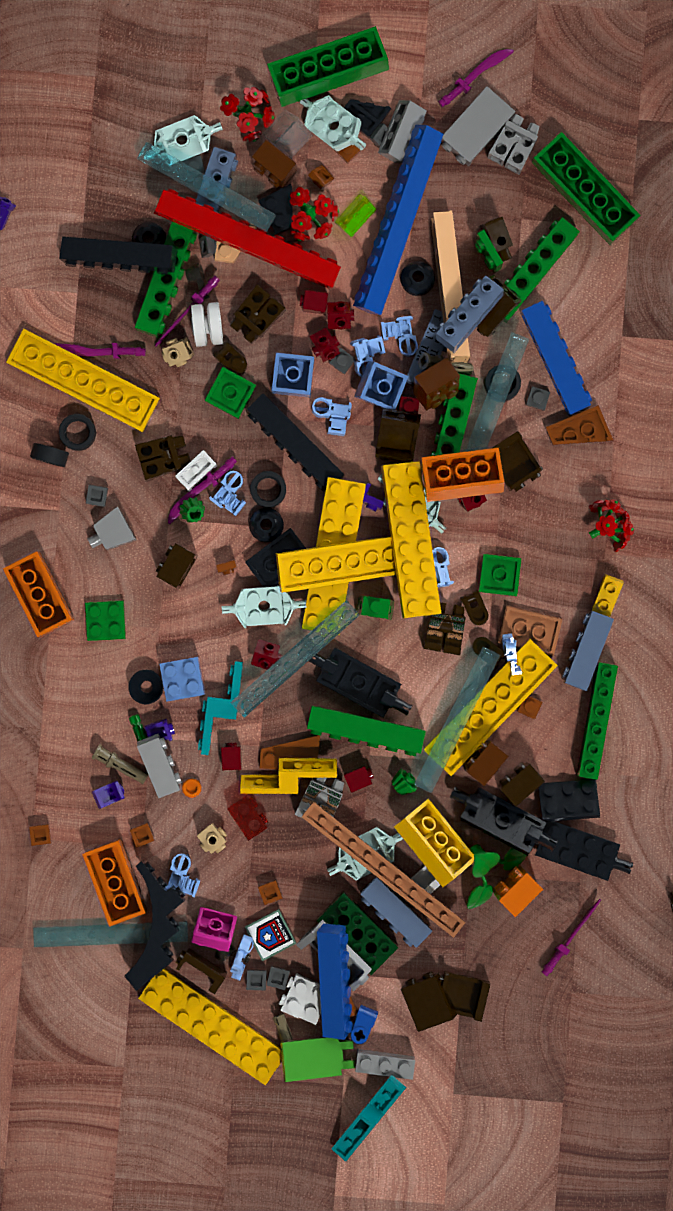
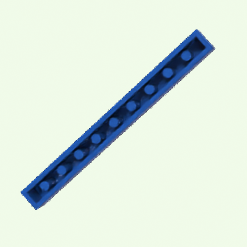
M415 125L412 130L411 139L405 150V156L399 168L397 180L393 185L392 194L386 205V211L380 223L378 235L374 240V246L367 260V266L361 278L359 290L355 295L353 306L370 314H382L444 135L428 125Z

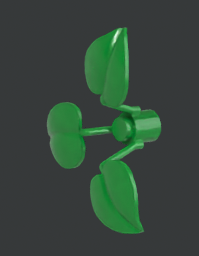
M479 844L471 847L470 851L474 854L472 874L476 878L481 877L483 885L477 886L471 892L467 902V909L481 906L492 896L493 887L492 885H487L484 876L498 863L504 864V870H511L515 866L518 867L527 855L511 848L505 854L504 860H500L498 853L486 852Z

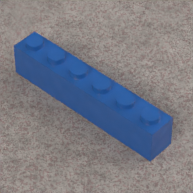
M541 301L523 309L520 314L568 417L590 407L592 398L589 392L585 391L582 386L584 384L580 373L577 374L574 369L576 364L573 357H569L566 352L568 347L565 340L560 339L558 335L560 330L557 323L551 320L550 315L552 313L548 304L544 305V302Z
M323 923L317 931L322 1034L326 1038L345 1040L353 1028V1022L350 1021L352 1005L349 1004L351 987L348 986L350 969L347 966L349 952L346 946L348 934L346 933L345 926Z

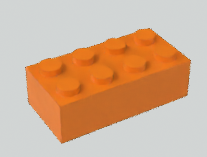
M499 448L422 457V473L427 502L504 492V477Z
M36 551L3 568L38 638L74 621L40 552Z
M121 839L82 854L109 927L147 912Z
M521 866L512 868L507 874L509 877L505 881H499L495 885V891L493 892L501 904L514 917L543 890Z

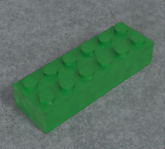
M375 26L268 63L267 66L280 105L284 107L388 71L389 61Z
M562 132L533 158L532 164L609 245L614 243L641 216Z
M313 705L307 729L311 730V734L321 736L322 732L328 733L329 738L338 740L342 736L348 738V742L359 744L360 741L367 742V746L374 748L383 745L386 746L385 749L388 751L397 752L398 749L405 750L404 753L410 756H416L417 753L421 754L426 733L425 730Z

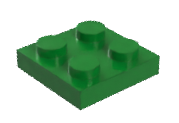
M485 230L477 233L474 245L479 254L483 253L485 256L484 262L489 270L492 269L496 273L501 270L503 261Z
M222 367L205 402L239 419L257 385Z
M483 554L479 592L517 597L522 558Z
M124 601L85 603L87 641L126 639Z

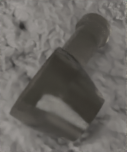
M195 264L185 271L188 282L197 283L200 292L205 287V275L201 264Z
M231 944L228 952L215 949L214 956L217 960L224 962L231 956L235 957L237 950ZM247 954L245 958H242V961L248 963L251 955Z

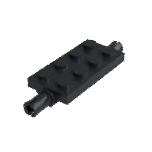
M334 648L330 657L327 658L313 650L309 654L316 659L310 656L306 658V661L321 668V673L316 680L317 682L383 718L389 708H394L407 716L409 711L404 709L403 706L411 709L413 706L398 698L397 693L402 684L337 648Z
M455 787L450 795V798L464 804V807H466L460 817V821L529 856L535 844H540L553 852L554 847L558 843V840L543 833L547 822L515 807L480 787L477 788L474 794H468Z
M548 821L546 823L543 833L558 840V843L554 847L553 852L538 844L535 856L606 881L609 880L613 869L626 872L627 874L631 873V869L624 866L632 868L633 862L623 860L617 856L620 844L556 821Z

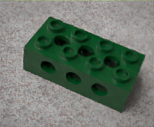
M344 891L316 919L318 923L323 920L326 924L346 927V933L348 934L347 945L372 969L369 972L370 975L398 949V945ZM341 915H347L349 921L342 924L338 918ZM358 928L363 931V934L360 937H354L352 931ZM369 942L375 943V944H376L375 950H373V951L367 950V949H366L367 943H369Z

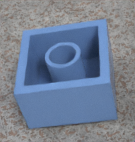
M276 353L272 394L310 398L314 357Z
M368 361L354 397L382 409L395 410L409 376L379 363Z
M199 657L160 664L166 702L206 695Z

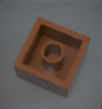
M267 139L252 156L253 169L259 175L263 176L264 174L269 178L268 182L275 188L278 186L280 188L285 187L297 172L296 163Z
M445 358L414 377L413 394L426 411L430 408L435 409L445 399H451L457 395L460 375L450 361Z
M489 740L482 743L477 749V755L474 758L471 756L464 764L466 766L464 770L483 786L489 782L509 757Z

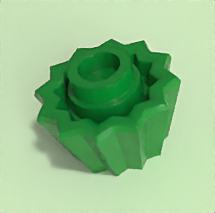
M189 497L188 500H183L179 512L182 515V519L190 523L201 521L205 510L202 501H199L197 497L194 499Z
M402 768L391 781L394 789L401 795L417 790L414 776Z

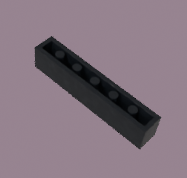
M62 236L59 259L69 267H76L79 264L91 269L95 268V266H102L101 268L105 270H113L114 267L126 272H131V269H137L141 273L157 271L158 274L168 275V272L175 273L178 250L173 245Z
M264 393L247 408L249 419L255 424L259 422L263 426L261 428L263 433L268 437L272 435L276 439L274 443L282 451L286 449L290 453L288 457L295 464L299 462L303 466L301 470L309 478L313 476L317 480L315 484L322 491L326 489L328 477L342 479L345 476Z

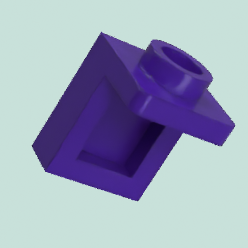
M0 197V230L5 228L10 213L16 207L5 197Z
M367 482L363 503L367 504L366 508L376 512L377 509H382L384 501L367 495L371 483Z
M167 718L145 725L148 737L159 733L160 738L169 741L173 740V734H175L172 723L168 724Z
M118 781L92 791L99 809L125 799L124 789Z

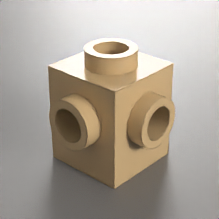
M187 337L177 340V338L171 339L166 342L167 345L162 349L163 359L166 363L168 362L170 367L173 365L180 367L186 364V360L191 359L194 355Z
M213 822L197 835L201 841L199 844L206 853L209 851L212 854L216 851L218 854L226 847L224 844L227 841L225 838L227 836L226 832L221 827L217 828ZM210 837H215L216 842H212Z

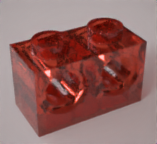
M246 795L229 806L227 810L249 841L266 830L269 821L263 812L259 814L256 807H258V804L254 798H249ZM244 803L249 806L247 814L239 812L240 804ZM251 820L259 821L260 828L257 830L251 829L249 822Z

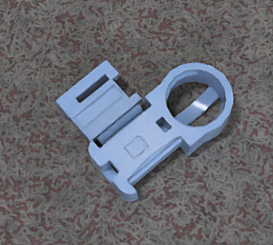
M412 316L397 318L396 322L399 323H395V321L381 322L383 341L389 340L388 338L390 337L398 339L400 353L404 356L410 357L417 352L418 343L416 335H412L410 320H413ZM405 340L408 353H405L401 348L402 342ZM410 340L415 344L413 352H411Z
M377 335L376 338L370 340L361 338L350 342V345L354 346L357 360L354 361L355 372L362 378V374L359 371L360 366L362 373H364V362L373 361L372 357L376 353H385L382 336Z
M317 398L311 407L313 415L318 418H330L329 421L332 422L331 427H328L327 434L345 436L346 423L351 416V402L348 405L332 403V399ZM322 401L327 404L328 408L316 407L314 405ZM316 411L327 412V413L319 414V413L316 412Z
M230 471L221 481L222 487L213 498L211 496L209 498L218 507L226 508L233 515L237 516L246 504L244 500H238L235 494L242 487L243 478L239 472ZM231 474H235L227 485L226 482L228 476H230ZM240 476L239 486L231 488L232 484Z
M436 547L432 551L438 588L447 587L454 583V581H450L447 566L450 564L449 555L444 548ZM436 551L443 556L442 564L438 563Z
M512 633L502 634L503 650L507 661H510L512 675L522 674L520 665L517 666L516 640L513 639Z
M179 853L174 856L170 868L172 874L166 889L168 890L173 885L176 888L179 886L184 893L195 897L201 880L197 878L195 880L189 879L187 872L191 866V859L187 854ZM182 856L178 868H176L175 860L177 857ZM186 857L189 862L185 870H181Z
M245 934L241 939L230 972H232L231 978L239 981L246 966L241 962L242 958H245L251 952L254 944L253 938Z

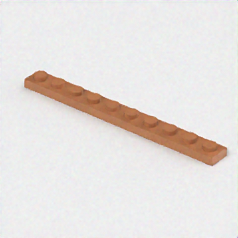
M314 801L302 815L303 819L453 938L466 923Z

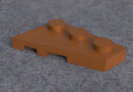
M599 405L545 427L552 446L613 441Z
M320 735L262 748L259 768L279 770V758H318Z

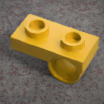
M605 574L592 611L610 617L624 581Z

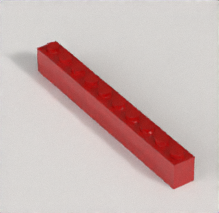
M168 188L166 191L163 189L154 214L327 289L333 288L341 266L337 265L338 262L331 258L325 260L315 251L310 250L307 252L302 250L303 247L297 243L284 242L285 239L281 236L274 235L272 237L262 228L257 227L254 229L249 227L250 224L244 220L231 219L232 216L228 213L221 212L219 214L209 205L204 204L201 206L196 204V200L186 196L183 198L178 196L179 193L175 190Z

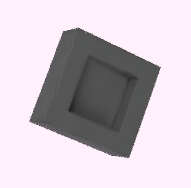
M382 123L378 125L369 138L378 148H380L388 129Z
M200 155L182 161L188 180L205 175V168Z
M205 235L199 239L202 258L210 257L216 253L217 245L214 239Z
M340 348V354L335 356L329 364L345 375L356 359Z
M532 386L526 406L545 411L550 392Z
M89 485L86 504L105 507L108 488Z
M271 966L267 986L285 990L290 970Z
M248 969L246 990L266 991L267 970Z

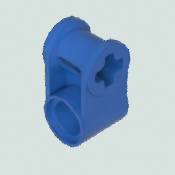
M360 1005L351 1032L353 1042L356 1044L366 1042L371 1028H373L378 1011ZM362 1030L365 1036L357 1039L354 1033Z

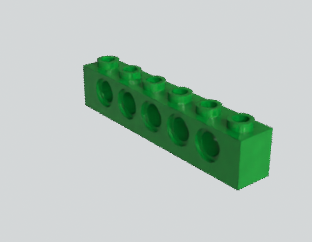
M563 217L559 221L555 220L549 227L551 232L547 236L544 234L537 242L538 248L535 251L533 249L530 250L525 257L527 259L525 264L517 266L513 272L515 276L512 280L507 279L504 282L522 300L503 320L505 323L510 320L579 235L580 231ZM557 235L561 237L562 242L555 244L552 241V237ZM540 251H548L550 257L547 259L542 258ZM535 265L538 269V272L534 274L530 273L528 271V266ZM523 280L526 283V287L518 288L516 281Z
M171 223L164 245H173L178 250L177 258L179 261L175 266V273L168 272V275L172 276V281L168 284L162 282V278L165 275L154 271L135 325L137 331L157 338L159 333L163 334L166 323H163L165 316H169L172 305H170L172 297L175 298L178 292V287H176L178 279L182 280L185 269H182L184 262H188L191 251H189L190 245L194 244L197 238L195 231L177 223ZM178 239L185 241L184 246L181 248L175 246V242ZM159 293L166 295L165 300L162 302L156 301V296ZM158 311L160 313L159 318L156 320L150 319V313Z
M459 374L458 390H462L465 393V398L457 399L454 396L451 399L447 398L444 400L443 406L447 408L445 414H441L439 425L442 428L440 433H436L434 444H437L436 452L432 451L431 456L444 455L441 452V447L444 445L451 448V454L460 453L478 378ZM453 408L458 409L460 417L453 418L450 415V410ZM453 427L456 430V435L453 437L448 436L445 433V429Z
M600 662L596 665L577 769V776L598 780L618 670L617 665Z

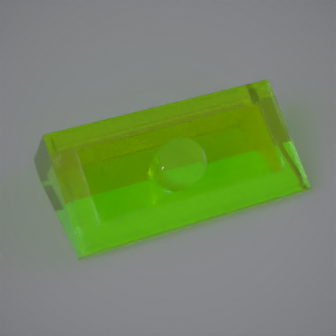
M359 194L337 218L335 223L352 237L376 211V208L365 196Z

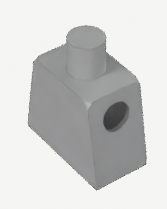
M119 507L94 524L93 527L96 534L87 538L92 548L103 544L106 550L136 541Z

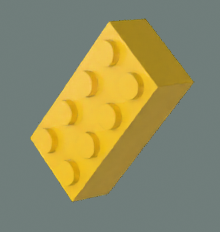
M429 799L394 826L442 887L454 880L474 862V854Z

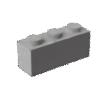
M399 100L378 153L394 163H402L405 150L411 139L412 130L415 125H422L427 111L410 100Z
M158 733L138 741L137 748L158 798L179 791L182 780L179 773H175L173 770L175 763L172 756H168L165 749L168 747L165 739L160 738Z
M363 1049L357 1050L355 1072L388 1077L393 1075L396 1078L413 1080L415 1056Z

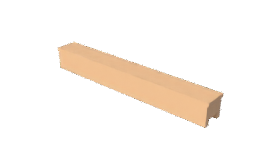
M452 210L449 212H433V218H431L443 323L449 319V313L461 305L460 301L463 298ZM468 338L455 353L446 348L447 359L450 363L468 362L470 358Z

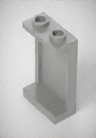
M486 86L445 132L441 146L447 152H453L460 164L470 166L475 157L506 122L511 120L515 115V110Z
M323 920L320 921L296 945L302 950L310 944L318 952L317 931L323 923H326ZM346 945L349 952L347 966L350 969L348 986L351 987L352 991H355L369 979L368 974L372 969Z

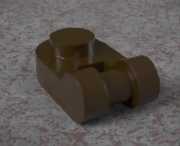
M225 341L221 345L220 351H216L213 357L231 372L237 375L243 374L247 369L246 359ZM229 352L232 357L227 361L224 356Z
M475 590L471 595L461 596V602L470 621L475 625L485 624L489 614L479 591ZM476 601L478 606L471 608L469 603Z
M486 637L476 638L472 644L475 654L493 669H496L497 663L506 657L504 651ZM491 650L496 653L492 659L487 656Z

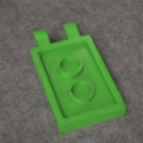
M322 1037L280 1042L284 1082L342 1075L341 1069L355 1068V1060H343L342 1052L345 1049H354L353 1041H339V1039Z

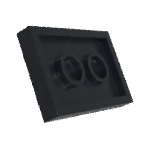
M289 528L245 561V563L263 587L278 586L276 553L306 549V547L294 531Z
M596 779L543 783L538 787L543 821L600 818Z

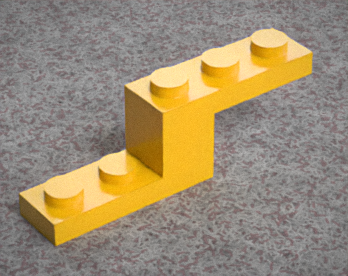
M279 758V775H241L240 794H298L299 777L337 778V759Z

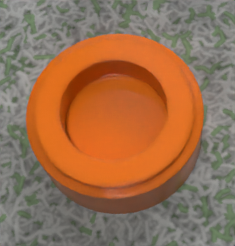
M195 778L187 779L182 786L183 793L190 798L198 796L202 790L201 783Z

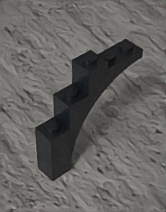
M144 860L137 864L136 868L144 878L150 893L152 927L143 954L124 976L136 991L174 960L172 958L173 952L168 946L164 948L162 944L180 930L178 928L180 925L173 916L170 918L168 914L185 901V893L179 886L176 888L173 885L167 890V883L161 876L157 877L153 873L155 869L149 861L145 863Z

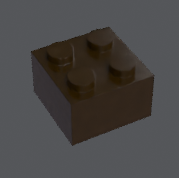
M175 543L174 546H169L165 554L167 559L164 563L160 562L155 572L158 573L157 578L180 589L198 556Z
M521 762L513 769L515 773L511 776L506 775L499 781L501 785L498 788L515 807L545 782L528 762L525 764Z

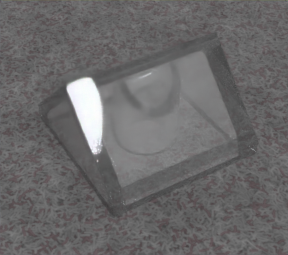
M284 109L259 138L263 142L267 139L292 159L313 135L297 116Z

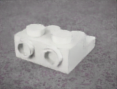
M296 973L295 977H290L287 987L290 988L287 995L283 994L280 1000L281 1011L316 1025L321 1015L320 983Z

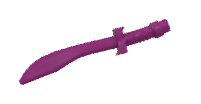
M500 50L490 55L464 80L459 78L455 81L457 87L449 94L444 95L438 101L441 107L447 106L461 92L467 94L471 90V87L468 85L485 70L496 66L510 56L514 50Z
M216 275L208 280V283L198 294L196 292L191 298L193 302L159 338L155 347L167 337L191 310V305L203 303L205 296L220 281Z
M55 343V345L77 356L113 355L115 360L121 359L119 355L146 356V348L119 347L118 343H111L113 348L102 349Z
M231 457L215 473L212 474V471H209L206 474L208 478L190 490L173 506L168 517V524H171L181 515L179 512L183 500H188L189 497L194 499L196 495L212 483L213 487H216L219 484L217 479L222 477L230 468L232 469L237 460Z
M601 899L589 909L564 945L560 944L555 947L556 953L541 971L545 976L552 973L553 968L562 956L570 952L566 947L597 908Z

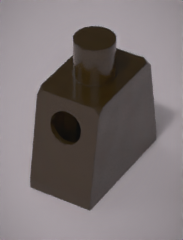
M503 216L480 225L481 229L485 230L502 261L511 259L512 256L508 247L513 246ZM498 237L502 239L501 245L497 244Z

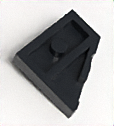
M350 99L344 109L360 119L361 127L359 132L368 139L392 109L389 106L383 107Z
M291 184L258 201L276 235L292 228L293 205L290 204Z

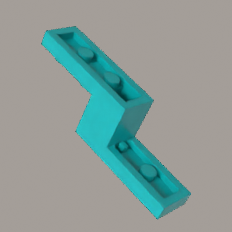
M235 661V665H231L230 676H233V682L228 685L227 695H230L231 699L207 697V700L203 701L202 712H206L205 720L201 719L200 731H203V739L199 738L198 750H201V755L210 754L214 717L237 719L243 662Z
M391 1075L332 1147V1150L344 1161H347L407 1087Z

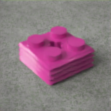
M200 907L191 942L199 946H207L219 951L228 952L237 916Z

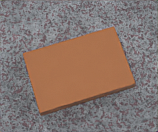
M506 606L498 643L502 644V634L512 633L513 639L517 643L516 648H521L531 639L545 654L554 656L562 619Z

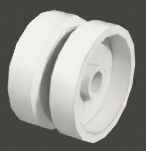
M219 302L208 303V315L206 316L202 304L191 305V325L196 347L207 345V334H210L213 345L223 344Z

